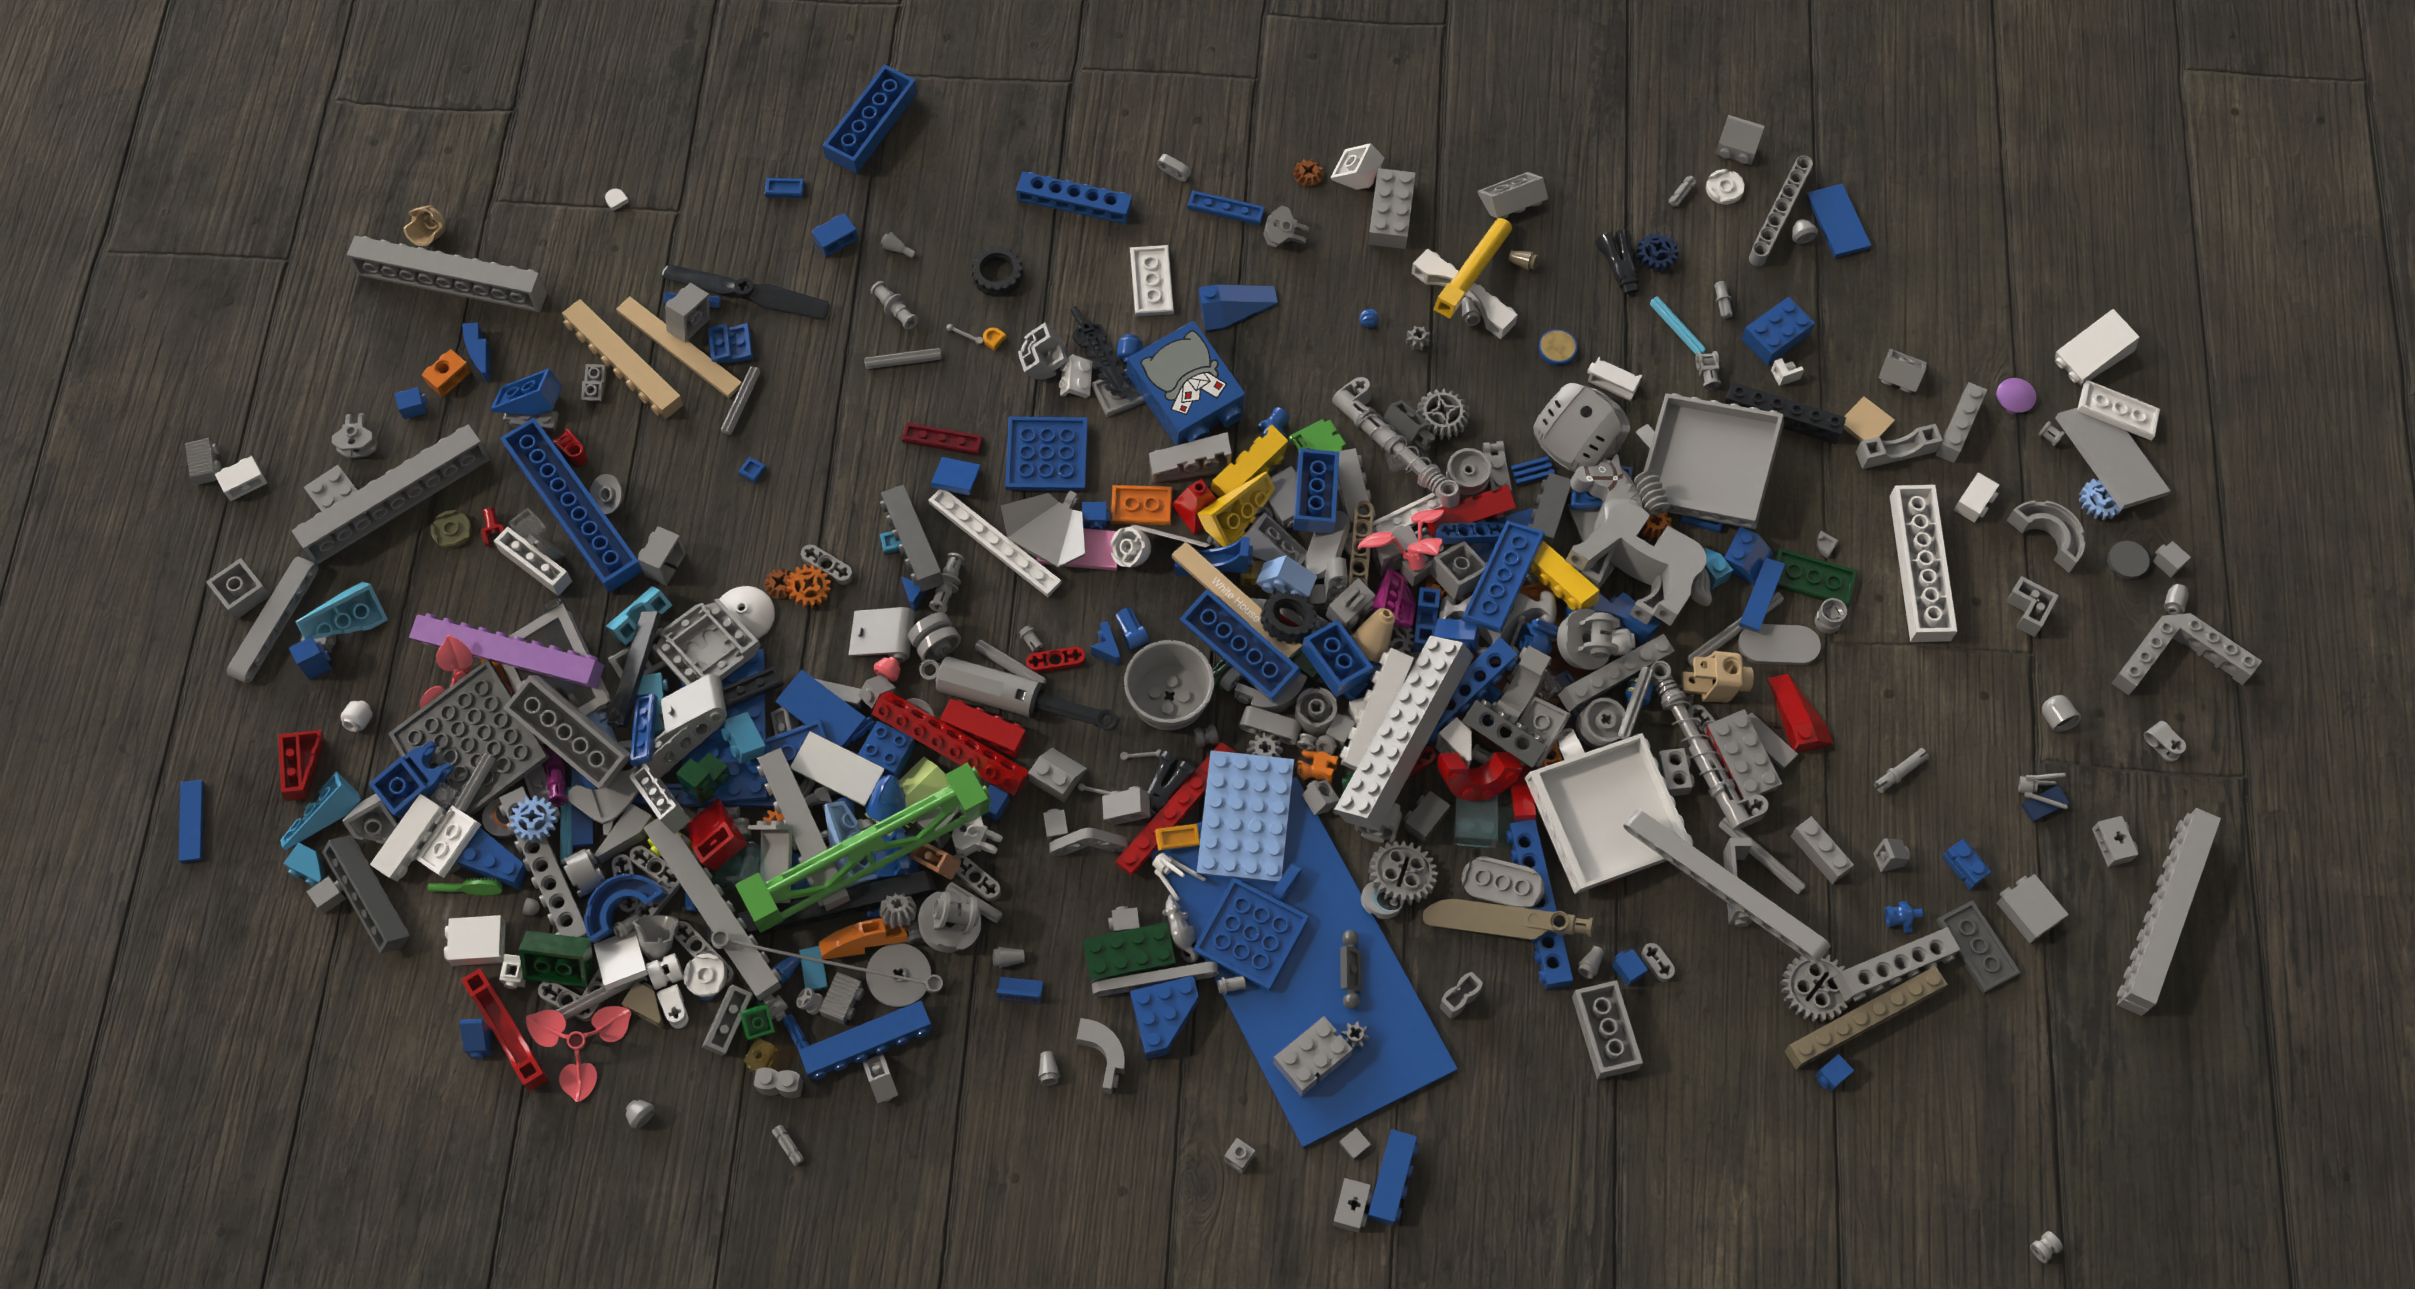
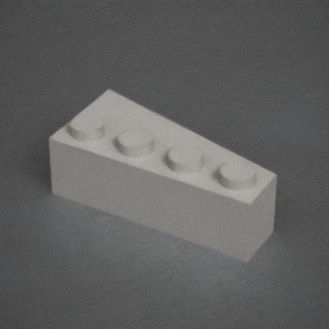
M1228 432L1149 453L1153 483L1219 474L1231 463Z

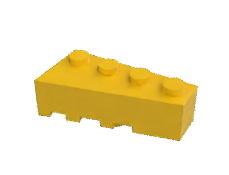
M1272 424L1267 428V435L1263 438L1259 436L1254 441L1249 452L1244 450L1236 459L1235 465L1230 463L1212 480L1210 489L1219 498L1264 472L1269 474L1270 468L1274 464L1278 466L1284 461L1288 440Z

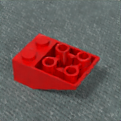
M720 798L716 799L686 824L694 852L703 865L714 871L747 845Z

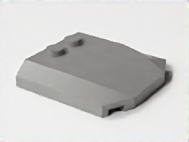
M715 599V602L704 605L700 603L692 607L666 626L660 633L661 638L657 645L654 644L652 646L654 652L685 686L708 674L718 675L722 681L753 658L761 646L751 632L719 599Z

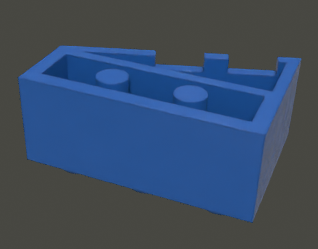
M480 827L456 860L465 871L489 878L490 880L491 878L494 881L497 879L496 882L500 880L502 884L518 890L521 889L529 873L523 862Z

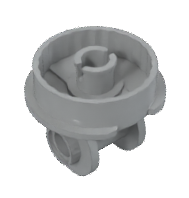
M1579 609L1572 612L1562 621L1557 632V645L1564 660L1573 667L1586 670L1598 669L1605 665L1610 655L1618 652L1619 646L1612 643V629L1620 626V620L1613 617L1612 614L1597 613L1591 609Z
M935 892L927 897L921 905L918 914L919 931L924 941L933 949L946 953L964 950L972 945L981 930L980 907L977 906V898L965 896L959 898L950 895L949 892ZM946 922H948L951 927L946 926Z

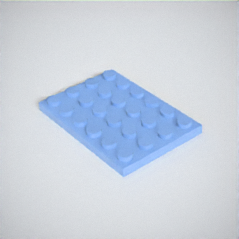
M1211 750L1197 874L1278 883L1280 881L1283 870L1294 759Z

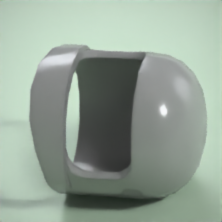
M2064 695L2053 696L2046 700L2042 706V714L2054 732L2069 730L2075 727L2081 720L2080 713ZM2075 716L2074 718H2072V719H2071L2070 721H2068L2067 723H2065V724H2063V725H2061V726H2057V725L2060 724L2062 721H2064V720H2066V719H2068V718H2070V717Z

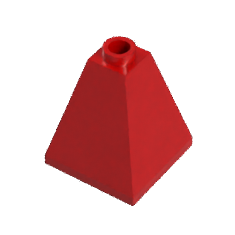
M1200 479L1190 485L1172 503V507L1192 534L1196 535L1204 530L1197 513L1217 499L1203 480Z

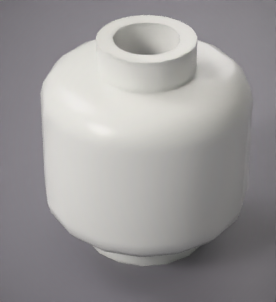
M1629 629L1612 630V643L1619 646L1618 652L1612 654L1613 656L1626 655L1632 649H1635L1634 633H1630Z
M351 701L341 714L342 725L352 732L362 731L373 715L370 706L364 701Z

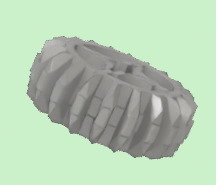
M1436 389L1434 394L1429 392L1427 397L1423 396L1421 402L1418 403L1416 412L1430 423L1427 430L1435 437L1440 436V440L1444 436L1449 440L1451 434L1457 437L1458 433H1462L1464 427L1468 424V405H1465V399H1460L1459 394L1454 396L1452 390L1446 393V390L1443 389L1439 393ZM1436 405L1435 409H1432L1431 412H1427L1431 407ZM1454 417H1458L1454 422L1449 424L1450 420L1454 419Z

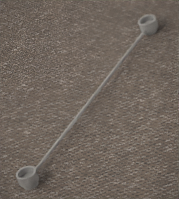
M716 930L711 937L713 946L719 949L731 943L925 984L926 990L930 993L939 992L943 985V981L938 975H930L926 981L732 941L729 940V935L725 930Z

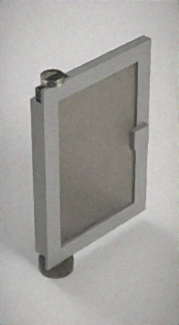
M563 599L549 601L544 606L546 614L508 636L511 639L514 636L524 638L527 643H531L532 640L543 643L546 648L553 645L561 648L562 652L566 653L568 650L580 653L581 657H585L586 654L590 655L573 616L568 611ZM503 665L515 693L529 675H538L587 717L595 712L597 714H604L609 710L608 704L611 703L610 695L601 677L597 689Z

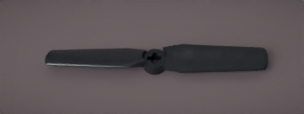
M671 264L665 266L661 273L662 278L686 285L692 283L700 289L714 293L734 295L742 299L750 298V301L763 308L822 320L826 318L830 308L828 301L771 284H753L749 278L743 277L735 280L731 277Z

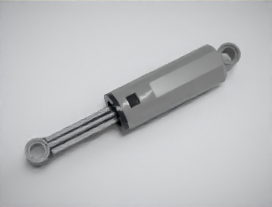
M945 657L941 664L928 659L920 665V675L930 682H936V689L940 693L1033 719L1037 716L1039 710L1092 724L1105 731H1113L1119 725L1117 714L1110 709H1096L1044 694L1045 685L1042 682L953 657ZM935 666V674L929 676L927 673L928 668ZM1106 715H1111L1112 723L1107 726L1104 725L1103 718Z

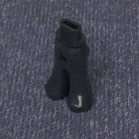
M1623 229L1618 230L1615 236H1613L1612 232L1601 235L1595 241L1596 247L1609 262L1619 287L1623 289L1625 295L1638 292L1637 284L1639 279L1632 254L1630 231ZM1617 247H1618V249H1619V251H1620L1622 260L1620 259V256H1619Z
M1161 750L1154 776L1146 789L1150 799V817L1141 820L1149 823L1180 786L1194 774L1196 769L1185 761L1180 760L1178 763L1175 756ZM1177 765V767H1176V769H1175V771H1174L1172 777H1171L1170 780L1168 781V783H1167L1164 787H1162V786L1164 785L1165 781L1167 780V778L1169 777L1170 773L1172 772V770H1173V769L1175 768V766Z

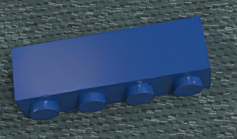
M1391 1129L1367 1219L1390 1226L1394 1225L1395 1220H1400L1402 1208L1398 1206L1400 1199L1405 1200L1408 1186H1404L1406 1177L1411 1178L1414 1165H1411L1410 1161L1411 1157H1416L1419 1144L1415 1143L1417 1136Z

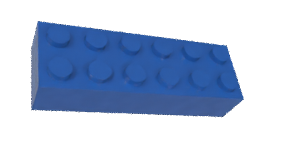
M884 64L823 144L825 158L857 174L917 95L916 80Z
M1208 589L1180 618L1184 627L1273 704L1301 674L1300 668Z

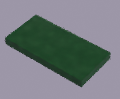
M1778 549L1775 561L1784 563L1785 566L1776 588L1821 601L1830 598L1839 599L1848 608L1858 570L1786 549Z

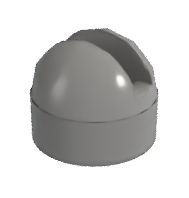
M527 897L522 914L529 916L537 914L540 909L539 903L535 899Z

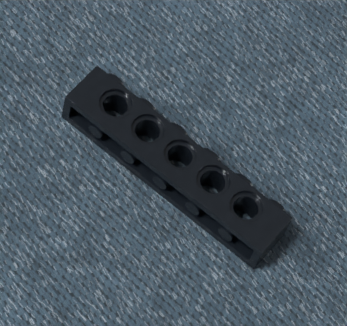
M1734 382L1731 383L1724 403L1729 405L1738 404L1746 408L1756 407L1768 412L1777 411L1780 414H1784V429L1835 445L1839 441L1847 418Z

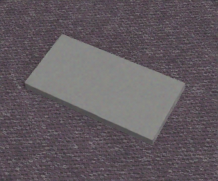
M2078 408L2057 414L2055 419L2121 510L2167 496L2170 493V489L2126 430L2077 411Z

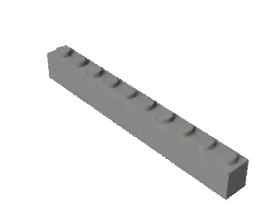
M659 818L643 827L712 932L725 930L729 935V940L759 945L752 934L748 936L744 931L747 926L741 917L736 919L733 915V912L736 910L730 901L725 902L721 897L724 893L720 886L712 884L710 879L713 876L707 867L702 869L696 853L689 850L687 846L691 844L684 834L680 836L678 832L673 834ZM731 943L724 947V950L759 1002L781 988L779 980L782 978L775 968L772 970L769 968L767 963L770 960L764 951L759 953L757 949Z

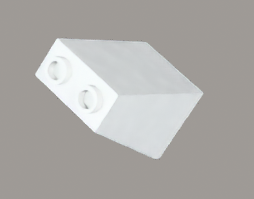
M2112 309L2056 351L2055 362L2061 369L2064 368L2069 373L2068 376L2074 383L2077 382L2082 386L2086 380L2090 381L2136 350L2139 336Z

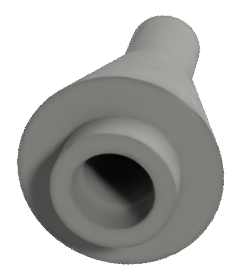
M892 232L885 234L881 240V244H883L882 249L903 253L910 258H913L916 254L915 251L906 247Z

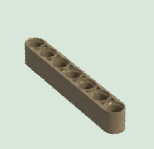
M1361 500L1356 504L1353 515L1347 588L1358 578L1366 586L1368 582L1370 548L1363 547L1365 549L1363 554L1355 550L1364 538L1372 534L1374 509L1372 503L1367 500ZM1364 508L1369 513L1362 515L1359 513V509ZM1360 527L1365 528L1367 533L1360 534L1357 529ZM1360 566L1364 572L1357 573L1354 571V567ZM1360 616L1356 626L1362 625L1365 617ZM1346 630L1349 635L1353 633L1351 630Z

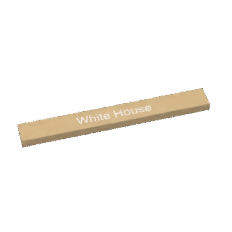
M1187 542L1172 554V558L1287 658L1291 659L1301 650L1302 644L1292 642V644H1288L1286 641L1280 642L1277 641V638L1270 637L1269 632H1265L1263 624L1260 622L1262 609Z

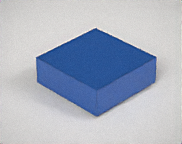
M749 456L738 473L756 484L767 468L766 465Z

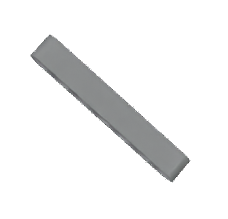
M1799 156L1796 159L1752 247L1749 261L1752 265L1762 266L1765 264L1809 176L1813 165L1810 157Z
M299 556L294 558L227 668L228 676L244 683H250L315 578L318 572V564Z

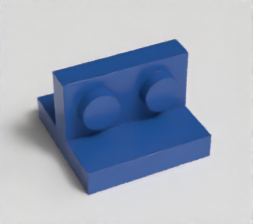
M899 828L891 836H884L882 839L883 841H894L913 836H905L904 828ZM897 847L879 852H873L874 862H877L902 848ZM910 852L876 870V879H889L919 872L918 862L910 858Z

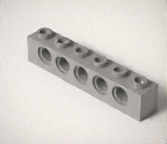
M1946 927L1841 971L1833 980L1845 1002L1854 999L1856 1002L1866 997L1865 993L1871 991L1872 994L1883 990L1886 984L1894 986L1902 981L1901 978L1905 976L1910 979L1920 974L1919 971L1924 968L1927 971L1934 966L1937 967V963L1941 961L1946 964L1954 960V955L1960 951V948L1950 930ZM1895 963H1897L1901 969L1897 968ZM1877 970L1882 973L1883 977L1878 974ZM1859 978L1863 979L1865 984L1861 983Z

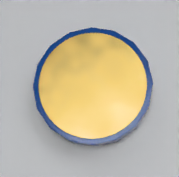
M1561 329L1547 331L1539 340L1538 350L1540 357L1546 363L1553 366H1558V364L1566 365L1576 355L1577 342L1567 331Z

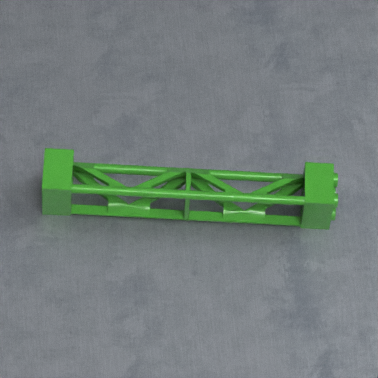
M966 763L945 774L947 787L766 882L762 880L758 872L735 884L760 933L955 828L990 812L989 804L992 803L989 798L990 794L985 785L981 787L980 776L976 768L971 769L970 765ZM958 806L963 816L935 831V828L952 814ZM939 807L942 808L939 816L917 836L894 841H883L882 837ZM897 847L902 848L877 862H874L870 853ZM847 855L849 856L847 864L824 885L797 891L789 890L788 887ZM866 856L870 866L843 879ZM809 896V898L781 913L774 902Z

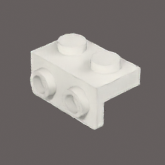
M1072 354L1067 358L1068 362L1061 366L1060 396L1064 397L1071 393L1087 398L1090 396L1093 361Z

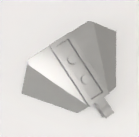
M1070 490L1063 504L1058 502L1051 494L1046 493L1001 505L1007 538L1023 547L1026 552L1040 560L1044 559L1058 568L1085 556L1083 515L1081 511L1072 510V507L1078 501V498H1076L1077 494Z

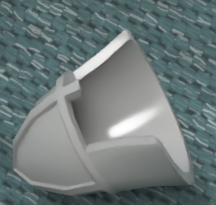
M650 915L633 921L640 948L649 960L661 961L668 954L672 947L675 929L678 924L676 917Z

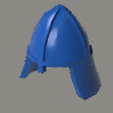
M886 775L877 782L865 808L867 815L872 819L880 822L906 808L905 793L897 777Z

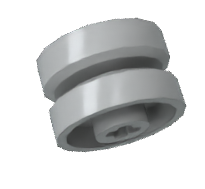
M1464 448L1456 451L1450 457L1445 477L1458 484L1461 499L1476 497L1486 491L1491 474V463L1488 457L1481 451L1474 448Z
M943 612L934 613L923 618L908 633V639L917 648V653L922 661L928 659L938 661L953 652L961 642V636L952 627V622Z
M1599 698L1592 701L1579 713L1576 719V732L1580 740L1587 746L1598 749L1620 739L1618 732L1626 713L1625 709L1617 701L1610 698Z

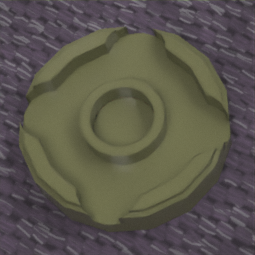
M456 510L445 511L439 514L430 527L431 535L436 544L447 549L458 548L464 545L472 533V524L468 517Z

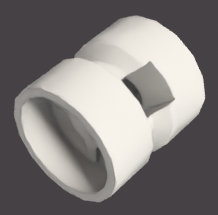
M675 953L663 957L661 962L655 960L646 964L655 990L667 986L669 981L675 983L684 979L681 965ZM669 967L670 973L666 974L664 968Z

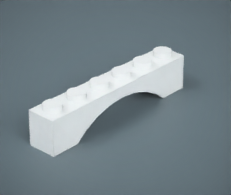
M1429 249L1412 266V274L1425 284L1444 287L1448 283L1450 284L1459 272L1452 264L1445 262L1437 253ZM1475 283L1472 285L1465 296L1472 298V301L1483 317L1486 329L1502 339L1516 324L1517 314L1511 307L1501 303L1496 296L1486 292L1481 285Z

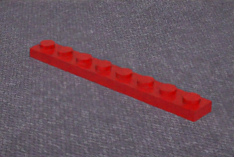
M1222 742L1213 750L1237 753ZM1210 755L1117 858L1115 864L1119 868L1133 876L1158 848L1155 830L1177 826L1206 793Z

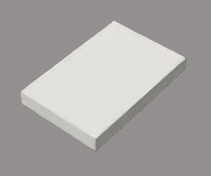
M452 805L415 859L444 878L481 824Z
M635 928L628 932L626 937L618 938L614 936L594 944L606 991L648 975Z

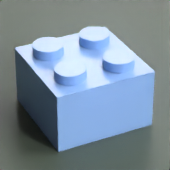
M1285 555L1264 562L1256 584L1261 586L1265 592L1272 593L1273 595H1276L1277 592H1291V594L1295 595L1296 593L1301 598L1309 597L1317 575Z

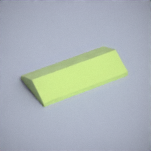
M925 757L917 762L899 780L905 793L906 808L947 787L945 773ZM865 813V816L868 819H872L870 816L867 815V813ZM872 819L874 824H877L879 822L877 820Z

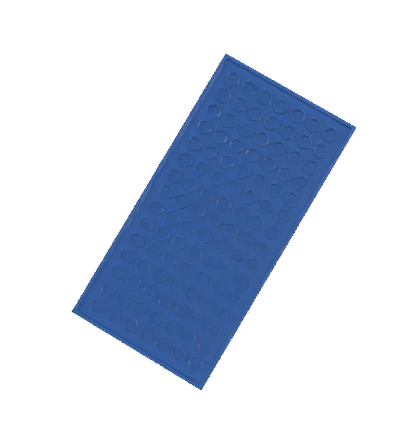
M1297 777L1292 778L1282 876L1292 863L1300 866L1302 872L1281 902L1309 915V919L1270 991L1245 979L1246 989L1229 991L1225 995L1222 993L1303 1149L1456 1072L1458 1068L1373 914H1369L1362 906L1361 893L1320 818L1318 815L1313 814L1304 800L1302 794L1305 791ZM1202 821L1199 822V823H1197L1198 832H1199V838H1200V839H1201ZM1200 845L1158 851L1157 848L1150 857L1154 861L1160 853H1165L1168 857L1171 856L1177 862L1197 872ZM1180 868L1178 869L1185 874L1184 877H1181L1174 871L1167 875L1164 873L1163 875L1179 897V901L1176 902L1180 905V911L1187 912L1189 915L1186 921L1189 926H1193L1195 943H1197L1232 878L1202 875L1206 878L1205 881H1202ZM1238 879L1273 897L1271 894L1278 884ZM1347 930H1354L1358 933L1359 942L1355 948L1361 950L1362 992L1356 993L1360 998V1004L1353 1010L1347 1009L1343 1005V997L1347 994V991L1341 989L1340 947L1346 946L1342 941V935ZM1217 965L1219 974L1213 978L1217 984L1221 977L1228 979L1239 976ZM1322 1017H1325L1337 1030L1336 1037L1339 1034L1341 1035L1342 1031H1348L1347 1023L1352 1026L1358 1021L1359 1026L1362 1028L1366 1026L1367 1029L1364 1035H1368L1369 1038L1368 1041L1362 1040L1363 1048L1355 1046L1351 1057L1323 1080L1319 1081L1317 1079V1085L1302 1097L1273 1064L1274 1056ZM1351 1033V1038L1356 1037L1358 1039L1359 1034L1355 1035Z

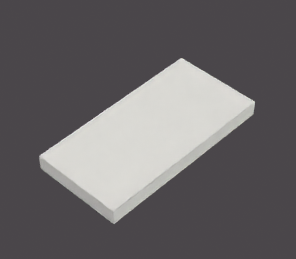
M1168 245L1131 247L1135 317L1174 314Z
M2086 380L2083 384L2077 410L2151 441L2155 437L2160 409L2089 380Z
M811 731L790 766L791 770L863 806H866L872 791L885 771L884 768Z

